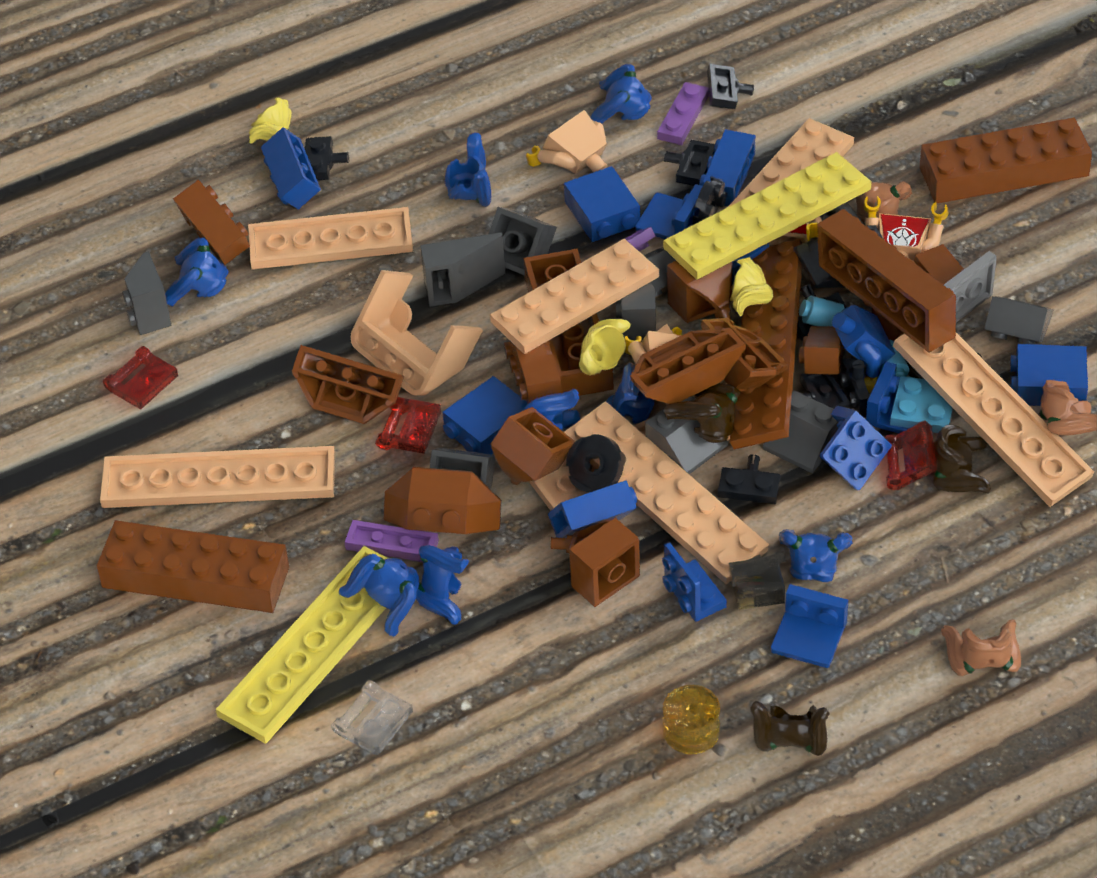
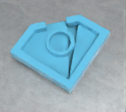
M901 376L890 425L939 433L942 427L950 425L953 408L926 380Z

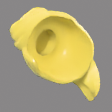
M277 97L275 98L276 103L273 106L268 107L263 113L258 115V119L251 124L253 128L249 131V142L251 144L258 139L268 141L282 127L288 130L292 116L288 100Z
M750 257L737 261L741 266L735 275L734 285L731 286L732 295L730 301H733V308L738 312L739 316L743 315L744 309L747 306L768 304L773 298V290L766 284L761 267L755 264Z
M605 319L590 327L581 346L579 367L583 373L591 376L600 373L602 370H610L617 366L626 349L622 333L630 328V322L623 319Z

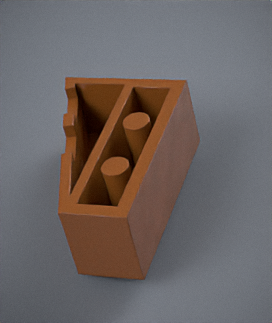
M197 180L174 197L173 200L187 224L194 227L200 238L208 240L211 251L226 265L250 247L246 238L249 233L240 221L236 224L231 219L234 215L225 203L220 206L216 201L219 197L210 185L205 187L200 180Z

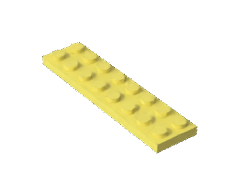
M835 152L663 240V249L698 280L871 190V181L838 152Z
M363 546L216 708L217 717L266 744L386 609V607L372 599L365 588L349 598L341 596L339 589L345 586L352 571L362 558L370 554H376L384 560L389 558Z

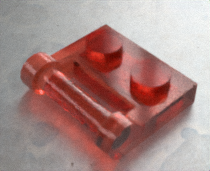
M141 346L135 351V356L113 375L109 374L103 379V385L111 393L141 410L179 375L176 367L153 355L145 346ZM141 364L146 365L125 385L121 384Z
M397 397L396 403L390 407L391 412L383 432L378 434L375 444L382 450L395 448L425 454L441 414V405ZM407 412L408 414L400 434H394L401 415Z
M926 420L897 435H887L884 437L892 444V447L887 452L889 474L886 477V482L889 489L899 490L937 470L932 426ZM903 448L905 471L900 473L898 450Z

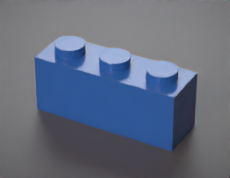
M282 127L261 146L265 157L263 160L269 167L271 172L270 178L278 190L277 196L284 204H290L296 209H300L321 190L299 137Z
M725 129L722 138L716 140L714 157H709L707 173L702 174L699 185L703 186L706 180L711 182V176L722 179L725 183L724 191L728 192L724 206H729L741 191L755 156L756 135Z

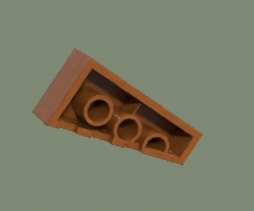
M509 339L508 342H504L506 359H509L510 370L514 373L515 384L519 387L521 400H526L528 404L534 399L562 393L561 378L549 341L526 354L521 352Z

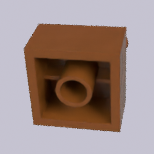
M677 261L667 265L668 305L686 323L714 314L715 318H728L732 320L729 312H731L729 305L732 295V262L698 280Z
M530 407L508 417L490 445L503 472L510 478L512 484L518 485L521 482L536 481L558 470L567 458V454L575 441L535 408Z
M617 518L607 519L576 531L573 535H567V538L551 537V549L566 550V553L570 555L571 586L594 607L640 576L639 538Z

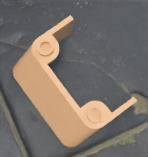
M381 270L352 329L351 344L378 368L403 375L404 379L401 387L408 393L415 396H425L464 369L483 330L480 327L451 325L436 354L407 330L412 319V311L402 298L413 275L406 272Z

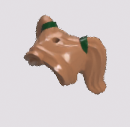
M904 181L893 186L883 182H871V190L856 197V214L862 222H865V218H868V213L863 207L865 198L868 197V206L876 207L875 202L878 196L881 204L878 212H876V218H879V213L898 215L899 201L910 197L912 194L911 186Z
M1046 380L1043 386L1041 410L1038 415L1047 422L1048 430L1056 435H1076L1097 431V414H1091V404L1088 401H1078L1074 394L1070 392L1066 382Z
M1015 619L1009 620L1000 628L999 636L984 640L979 639L969 628L965 629L961 636L953 626L944 625L941 632L946 639L951 669L958 676H965L973 673L975 669L986 667H1001L1005 671L1017 672L1021 667V654L1016 640Z

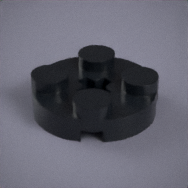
M711 176V182L706 180L696 201L695 208L699 209L698 217L693 215V225L716 214L718 208L725 205L728 192L724 191L725 183L722 179Z
M592 434L586 438L578 439L570 448L566 458V466L569 467L571 483L579 490L588 493L616 484L621 478L626 462L625 454L620 450L618 444L611 438L599 434ZM599 457L600 467L592 472L593 466L590 464V460Z

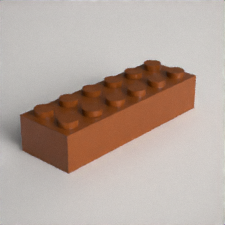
M1074 117L921 145L920 170L934 202L938 204L1087 177L1090 173L1092 151Z
M845 209L817 223L819 266L928 353L956 337V294L950 288H946L932 274L924 271L912 259L907 258L894 245L886 242L877 232L869 229L857 217L852 216Z
M578 249L524 258L525 282L528 293L582 263ZM597 313L549 340L551 352L554 355L561 378L562 393L576 389L579 396L614 390L613 368L602 370L598 374L589 376L583 373L579 367L582 342L590 327L599 322Z
M115 520L97 563V570L102 588L274 613L289 570V561L286 545Z

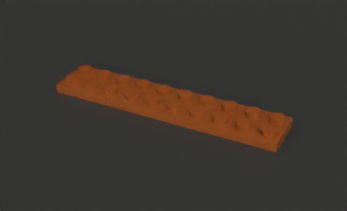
M800 239L769 246L752 259L755 264L761 267L766 284L773 290V298L768 304L747 306L742 315L741 327L763 338L788 364L786 371L762 386L740 391L738 400L734 404V430L730 435V443L734 450L789 437L800 300L799 289L801 288L802 264L794 248L802 244Z

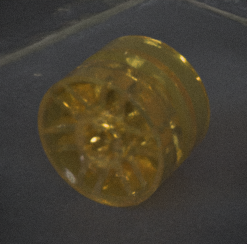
M684 685L672 690L666 696L663 702V735L670 747L684 754H700L711 749L716 744L720 736V703L712 691L699 685Z

